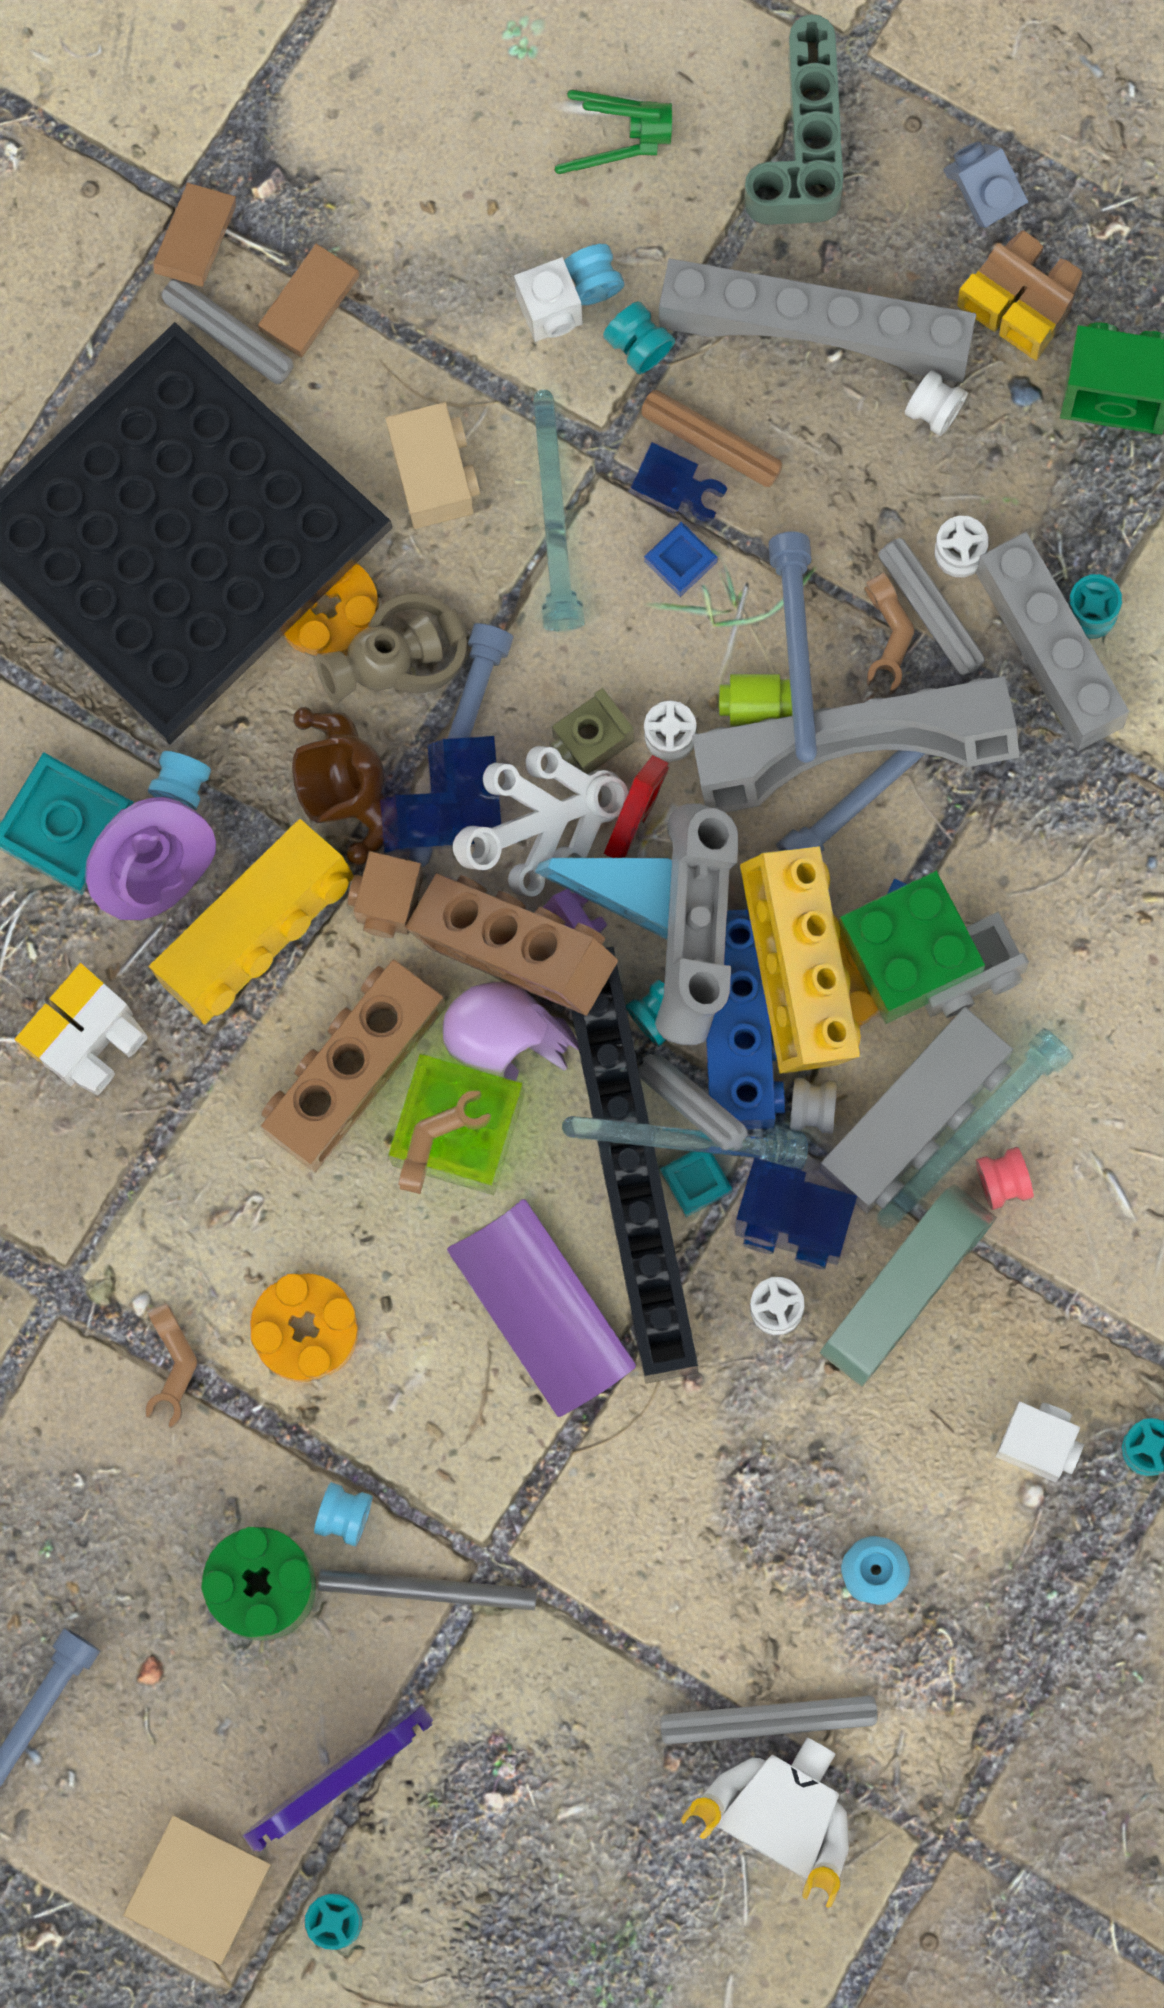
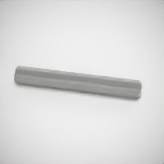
M872 1696L665 1714L661 1717L660 1725L663 1742L665 1744H679L868 1727L877 1723L878 1715L875 1698Z

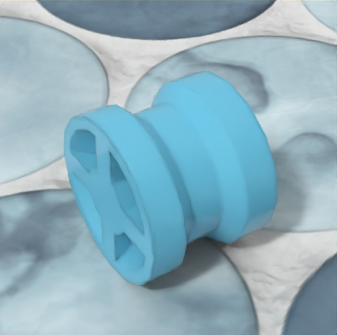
M607 244L585 247L564 260L570 277L575 283V289L581 305H592L605 301L616 295L624 287L621 273L613 270L611 265L613 254L610 246Z
M163 751L158 761L162 769L158 778L151 781L148 793L155 798L166 797L180 801L193 810H197L201 800L198 790L201 783L209 779L211 768L189 756L172 751Z
M330 1482L318 1512L314 1533L324 1537L330 1534L342 1536L346 1544L356 1547L365 1528L373 1496L363 1492L352 1495L346 1493L341 1485Z

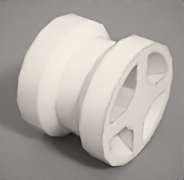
M931 370L911 397L906 407L905 415L913 420L919 418L929 423L931 431L941 436L957 416L968 392L961 387H949L943 383L940 374Z
M956 516L948 519L941 525L936 537L935 559L938 566L946 574L953 577L965 578L975 574L980 555L988 550V534L985 527L978 520L970 516ZM954 548L957 552L960 553V556L956 554L953 550L950 551V549Z
M671 700L660 702L652 707L646 715L644 722L645 742L651 754L664 761L673 762L683 759L693 750L692 735L697 734V725L691 710L681 702ZM679 733H685L680 734L676 739H674V737H676Z
M770 1277L762 1281L753 1291L750 1303L751 1317L755 1325L764 1333L773 1336L785 1335L793 1331L801 1321L804 1312V1296L800 1288L793 1281L783 1277Z

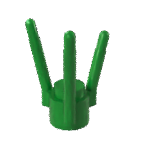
M569 90L567 97L571 100L582 101V107L586 111L629 117V138L639 139V144L557 164L554 171L557 174H563L639 155L657 156L658 144H671L672 103L636 101L593 92Z

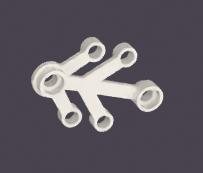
M537 746L529 751L526 757L527 771L535 778H554L576 793V795L560 801L521 777L513 765L493 763L486 768L483 775L485 789L493 795L511 796L534 811L493 828L468 826L460 831L453 842V853L463 867L487 870L498 862L502 848L538 834L526 863L514 866L509 874L508 883L513 893L521 896L533 897L543 890L545 877L535 873L540 862L551 858H567L569 855L572 858H586L601 823L612 821L620 815L628 795L625 783L615 773L608 770H595L587 775L563 760L557 749ZM545 754L548 760V764L546 769L543 771L540 762L541 758ZM501 771H503L505 774V783L500 788L498 784V776L501 773ZM601 790L602 798L601 801L598 802V794ZM580 817L569 847L563 846L556 849L567 822ZM472 840H474L475 850L471 855L470 846ZM528 872L530 874V884L525 888L523 879Z

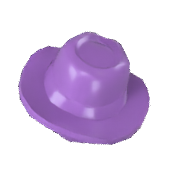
M166 797L148 798L138 801L126 809H121L98 836L87 858L85 879L91 898L101 910L120 920H144L161 914L182 899L211 864L216 851V840L213 830L195 810L180 801Z

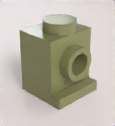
M602 687L594 693V697L552 726V735L555 741L550 743V747L557 749L563 760L588 775L634 743V728ZM588 724L598 729V734L592 739H584L578 732Z

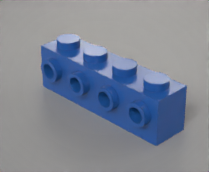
M727 910L724 965L731 966L730 993L727 1003L721 1010L715 1013L708 1037L706 1038L708 1092L711 1098L747 1129H771L775 1125V1113H785L784 1081H773L772 1061H777L749 910Z

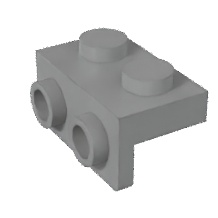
M999 912L966 927L985 963L984 971L930 997L927 1005H925L930 1018L941 1012H944L946 1018L953 1017L964 1007L969 1009L975 1004L972 997L989 989L992 990L994 995H998L1012 989L1023 981L1020 974L1026 972L1029 961L1025 953H1019Z

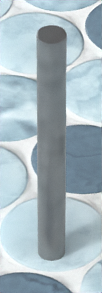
M320 1569L318 1591L535 1611L537 1589L326 1569Z

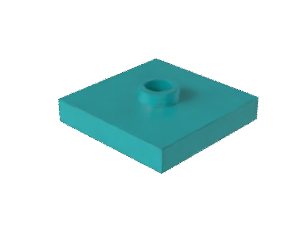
M43 752L0 823V850L78 894L83 895L88 887L85 879L86 862L96 839L121 809L128 808L134 802Z

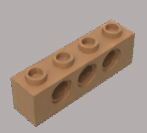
M435 874L405 926L410 933L434 952L576 1012L588 1015L618 962V959L603 946L605 941L603 935L581 923H577L574 929L565 926L566 922L562 918L542 907H537L534 913L525 909L526 905L503 891H498L495 897L486 894L487 889L466 876L460 875L457 881H454L440 874Z
M394 959L386 969L378 966L371 972L360 989L365 994L352 1011L345 1007L336 1016L327 1031L331 1038L319 1052L312 1049L304 1056L294 1072L299 1077L286 1094L281 1090L278 1091L269 1100L261 1113V1116L265 1118V1121L261 1124L264 1134L314 1173L317 1172L446 1009L445 1000L442 995ZM380 1010H389L398 1017L394 1028L386 1033L374 1032L368 1026L372 1015ZM354 1051L363 1055L364 1064L357 1073L345 1075L336 1070V1062L343 1053ZM314 1093H324L331 1098V1105L328 1111L318 1117L305 1114L303 1112V1104L306 1098Z

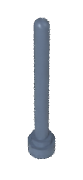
M783 532L769 540L770 565L782 577L795 752L801 762L809 763L817 755L802 575L807 571V566L812 560L810 539L807 535L800 532Z
M475 623L468 641V646L472 648L469 656L473 658V663L409 855L410 861L421 863L422 867L426 866L430 861L493 666H499L501 658L508 657L514 638L509 632L491 625Z
M896 751L812 827L808 829L804 826L799 831L792 829L776 843L778 850L784 851L820 846L822 853L825 850L823 844L914 765L925 753Z
M66 1628L62 1630L52 1646L56 1651L51 1660L55 1663L0 1747V1787L72 1675L79 1676L83 1668L89 1670L101 1652L90 1642Z

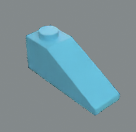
M551 858L538 864L535 873L566 889L569 888L570 891L667 940L672 870L671 859Z

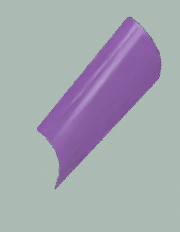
M522 1199L514 1207L481 1230L447 1248L448 1253L558 1417H562L596 1397L636 1368L635 1362L525 1199Z

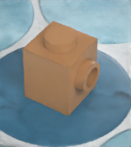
M369 851L363 876L354 875L348 895V905L354 906L353 912L357 923L364 924L363 931L382 938H394L395 932L405 935L409 934L405 926L415 910L424 877L421 863Z

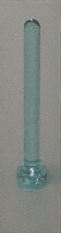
M541 389L535 393L533 402L550 581V593L546 595V602L541 606L543 628L548 631H571L585 624L583 602L577 599V593L571 590L554 397L549 390Z
M1042 1028L1028 1043L1030 1049L1024 1054L1027 1060L940 1148L927 1164L905 1184L903 1190L884 1210L881 1209L879 1211L877 1221L882 1228L891 1229L895 1227L1042 1074L1048 1077L1053 1071L1059 1073L1074 1058L1071 1051L1062 1041L1046 1028Z
M569 1116L562 1123L563 1133L570 1138L763 1159L766 1165H771L773 1170L777 1172L799 1173L806 1163L808 1143L805 1134L802 1131L778 1129L775 1133H769L765 1138L747 1136L742 1141L743 1147L737 1151H732L731 1149H721L701 1130Z

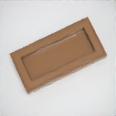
M187 183L154 260V273L203 287L235 211L236 196Z
M315 244L258 324L259 331L302 358L359 278V271L318 244Z

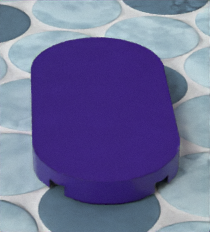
M423 1704L410 1710L250 1827L242 1837L253 1852L263 1850L267 1844L263 1839L264 1835H267L271 1841L286 1835L413 1741L412 1738L416 1736L412 1727L418 1724L424 1732L432 1726L433 1718Z

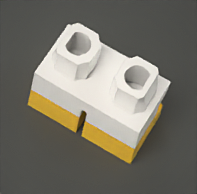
M80 962L49 999L60 1013L84 1031H79L45 1003L14 1040L23 1051L57 1074L69 1086L72 1087L76 1082L82 1088L99 1095L111 1082L115 1073L97 1056L111 1042L125 1055L131 1057L147 1040V1035L132 1017L133 1013L128 1005Z

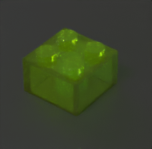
M419 1054L388 1154L392 1166L402 1169L407 1157L414 1127L418 1122L457 1106L458 1100L463 1094L469 1091H480L481 1098L468 1103L464 1113L472 1119L490 1114L491 1120L480 1129H470L463 1126L434 1138L427 1163L426 1176L494 1196L525 1097L523 1083Z

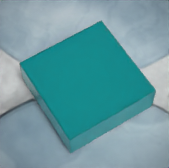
M707 1143L660 1168V1173L686 1218L733 1192Z

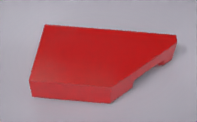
M652 755L636 775L603 854L611 858H626L640 823H645L655 804L670 768L668 767V762Z

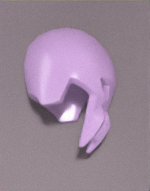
M508 982L483 983L469 988L452 1002L443 1020V1042L450 1056L465 1067L511 1087L515 1085L519 1072L511 1061L517 1054L528 1047L563 1071L568 1066L561 1053H564L569 1045L579 1051L577 1039L564 1019L551 1016L527 991Z

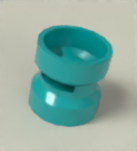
M639 301L632 303L617 314L603 333V338L612 348L621 349L627 355V364L638 375L644 374L656 366L675 344V338L666 328L657 327L651 321V312Z
M1090 574L1081 578L1073 586L1069 596L1068 605L1088 639H1098L1107 635L1114 628L1122 606V593L1118 585L1111 578L1101 574Z

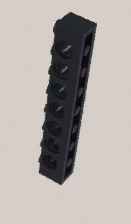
M614 946L606 947L615 956ZM616 964L588 1015L586 1016L572 1009L571 1014L645 1384L698 1374V1362L618 966Z

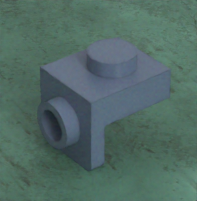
M981 142L969 144L953 155L955 162L943 169L948 179L957 182L980 227L986 228L1028 203L1001 147L989 144L982 145Z

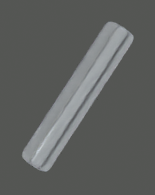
M172 279L164 288L161 296L165 304L274 384H281L290 375L294 367L290 357L187 282Z
M898 538L886 544L878 553L880 561L955 670L961 676L976 671L985 662L984 654L906 541Z
M648 1054L642 1058L643 1064L638 1068L641 1080L721 1149L737 1151L743 1147L742 1141L747 1137L748 1133L747 1128L662 1055L654 1056Z

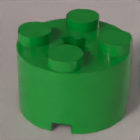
M246 1527L225 1537L212 1550L203 1570L201 1590L209 1611L223 1627L242 1638L265 1641L292 1633L306 1620L315 1602L316 1578L309 1557L290 1537L271 1528ZM266 1571H269L270 1574L266 1581L272 1586L271 1591L266 1596L263 1593L257 1592L251 1598L249 1593L252 1590V1586L248 1583V1579L252 1574L262 1576Z

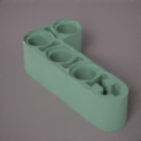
M810 14L802 16L795 21L790 29L788 63L793 161L761 163L753 167L746 176L744 201L746 212L751 219L760 224L773 225L828 221L837 214L841 207L843 166L836 35L832 24L820 15ZM809 42L816 43V49L818 50L817 63L808 64L807 43ZM817 88L824 91L827 96L821 100L813 101L805 98L802 93L807 89ZM819 136L826 139L829 145L822 149H812L804 141L809 137ZM820 184L828 187L832 193L827 197L816 198L811 196L806 190L812 185ZM763 187H773L780 192V196L773 200H763L755 192Z
M956 1184L948 1187L934 1202L821 1349L820 1354L863 1387L962 1259L973 1250L986 1234L997 1217Z

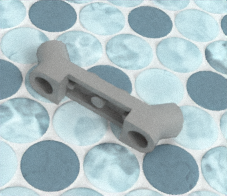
M685 804L678 807L670 815L667 823V833L673 844L664 997L655 1025L661 1036L670 1042L680 1045H697L704 1042L708 1037L714 1015L727 1003L730 993L731 966L724 965L729 869L737 864L738 831L733 819L724 811L702 804Z

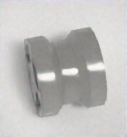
M794 1077L790 1130L801 1131L806 1126L817 1127L822 1133L833 1134L837 1081L826 1080L821 1085L810 1084L805 1078Z

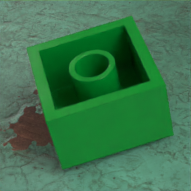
M1102 322L1090 323L1088 326L1078 325L1069 359L1060 419L1162 435L1164 431V333L1158 331H1143L1140 335L1119 332L1116 326Z
M937 870L840 917V935L885 1024L927 1005L930 997L984 971L985 963Z

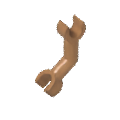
M883 572L867 581V587L864 590L875 608L882 613L892 633L881 659L875 661L870 666L866 680L869 686L877 671L882 669L890 671L894 677L889 692L891 695L896 692L901 683L902 671L900 666L914 635V626L898 601L893 585Z
M469 1091L463 1094L458 1100L457 1106L421 1120L415 1125L407 1157L399 1178L398 1185H400L401 1190L421 1194L434 1138L463 1126L470 1129H480L491 1120L490 1114L472 1119L464 1113L468 1103L481 1098L480 1091Z
M165 1303L147 1314L170 1353L174 1365L161 1393L153 1396L148 1401L146 1417L150 1418L158 1403L163 1401L170 1402L173 1405L174 1414L170 1419L169 1428H173L181 1420L182 1406L180 1401L196 1369L197 1358L169 1305Z

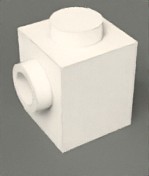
M563 257L514 275L516 297L534 342L548 337L562 336L583 324L581 301Z
M1019 1401L995 1457L1056 1483L1062 1471L1072 1474L1084 1447L1083 1443L1075 1440L1080 1427L1070 1423L1072 1415L1061 1408L1042 1403L1040 1409H1036Z

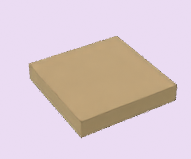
M173 1815L123 1916L219 1965H223L272 1864Z

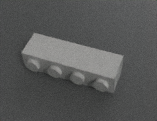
M1027 532L980 555L976 574L1076 750L1080 751L1124 728L1129 710Z
M964 1007L820 1164L819 1172L866 1214L876 1204L884 1210L905 1187L899 1181L904 1173L912 1165L920 1171L941 1147L935 1142L938 1136L948 1126L957 1131L973 1114L976 1107L971 1103V1100L982 1088L985 1087L990 1092H993L1011 1072L1012 1068L1006 1062L1010 1059L1013 1048L970 1010Z

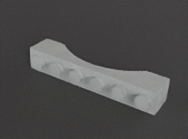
M671 258L668 259L659 303V327H664L667 330L706 337L760 335L812 341L865 354L893 364L912 374L926 376L933 370L940 374L944 380L961 383L964 382L976 313Z
M1005 676L992 679L979 678L955 686L939 689L926 688L916 693L886 699L873 698L864 703L833 709L820 708L814 710L817 755L809 763L801 762L796 756L793 716L780 719L769 718L759 723L732 728L719 727L706 733L692 735L704 804L725 813L758 807L776 789L801 772L825 761L859 752L878 750L917 751L943 757L966 767L1020 757L1017 726Z

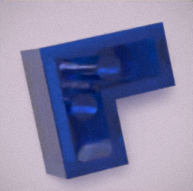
M494 736L441 739L427 745L431 793L395 795L380 800L384 853L453 849L455 837L468 826L493 828L502 824L499 795L489 793L483 784V775L486 768L493 763H497ZM472 840L470 847H475L474 840Z
M754 1157L736 1217L735 1236L744 1238L742 1244L744 1247L761 1253L774 1254L775 1247L796 1253L794 1259L796 1262L812 1268L825 1269L827 1263L838 1265L857 1196L807 1182V1172Z

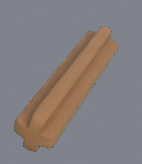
M652 390L642 405L641 414L643 417L759 484L770 487L778 478L782 470V462L778 458L661 391Z

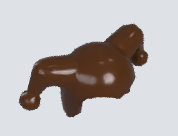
M301 707L297 709L293 716L295 726L300 730H307L313 727L324 732L327 738L296 748L293 756L292 773L298 800L305 814L313 822L326 823L357 818L369 829L362 842L352 843L347 850L348 860L352 864L362 865L366 863L369 851L374 852L390 842L399 831L398 818L381 793L384 785L382 761L374 748L359 738L356 727L348 715L341 712L313 713L309 708Z

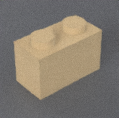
M446 402L385 417L413 529L474 514L471 497L480 495L473 464L463 467L458 449L467 447L460 416L450 419Z

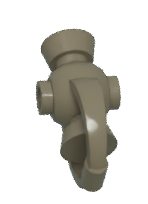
M416 593L403 594L391 598L380 606L368 627L353 638L348 646L347 656L340 651L317 654L316 667L326 693L335 703H339L354 692L357 682L367 689L378 691L394 688L407 693L431 692L446 685L459 672L465 661L467 640L470 636L456 609H451L442 601L428 595ZM419 609L438 616L437 620L451 647H455L454 659L448 667L439 673L429 676L410 675L408 672L412 659H416L419 663L442 661V646L434 625L424 613L418 614L408 622L404 628L405 632L402 634L391 627L382 626L381 624L391 615L403 610Z

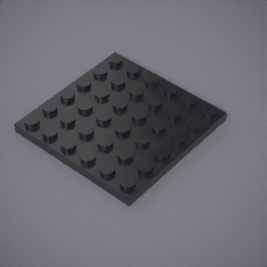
M174 322L0 489V584L170 745L366 555L393 526L391 520Z

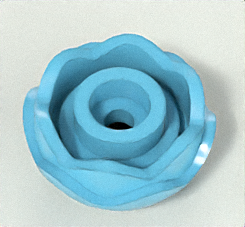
M869 1536L855 1542L847 1551L842 1560L841 1573L848 1592L855 1599L861 1602L884 1605L895 1600L907 1586L910 1577V1566L905 1552L897 1543L888 1538ZM873 1565H878L881 1568L879 1575L871 1573Z

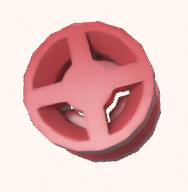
M1018 1147L1008 1149L1003 1157L991 1159L987 1156L976 1159L980 1183L991 1210L1002 1208L1006 1200L1018 1198L1025 1201L1034 1197L1026 1163Z

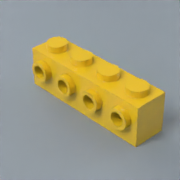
M299 819L148 967L161 985L205 1025L214 1016L225 1012L232 1005L235 995L252 978L263 975L271 966L273 958L290 941H295L303 936L314 917L328 904L335 903L345 894L354 875L343 856L305 822Z
M820 846L762 853L741 863L740 869L780 1074L837 1066L861 1057L859 1051L860 1029L856 1020L853 1019L849 999L850 977L847 969L843 966L838 943L840 939V925L837 917L833 914L828 891L830 873L827 865L822 860Z

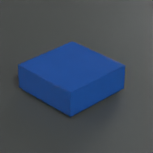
M680 522L644 556V562L681 597L718 563V557L684 523Z

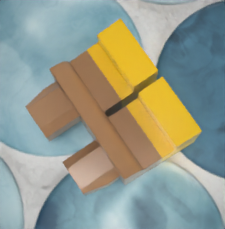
M1020 231L1006 246L998 242L987 261L977 273H972L960 287L957 307L966 312L976 313L975 319L993 332L1000 326V337L1037 361L1070 314L1074 294L1079 286L1083 272L1069 261L1060 258L1049 274L1045 275L1033 266L1042 254L1043 246L1027 232Z

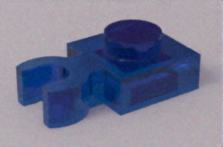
M651 442L628 492L672 514H675L681 502L688 504L691 513L697 519L711 522L716 512L702 504L701 496L705 492H710L722 498L728 488L722 482L715 479H706L701 482L694 479L693 476L699 464Z

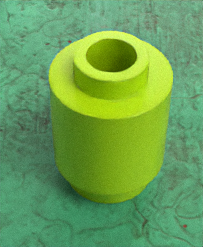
M730 674V684H719V716H730V727L759 723L769 718L780 719L793 716L790 679H780V674Z

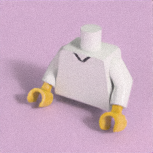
M806 1738L792 1765L774 1755H771L767 1761L752 1757L720 1774L701 1798L694 1800L682 1815L681 1822L683 1824L693 1815L699 1816L704 1820L706 1828L699 1836L701 1839L707 1838L715 1827H718L807 1879L802 1891L804 1899L807 1900L812 1888L819 1887L824 1889L829 1896L825 1907H832L840 1889L839 1878L848 1854L849 1844L847 1812L837 1802L839 1793L820 1782L835 1756V1753L810 1738Z

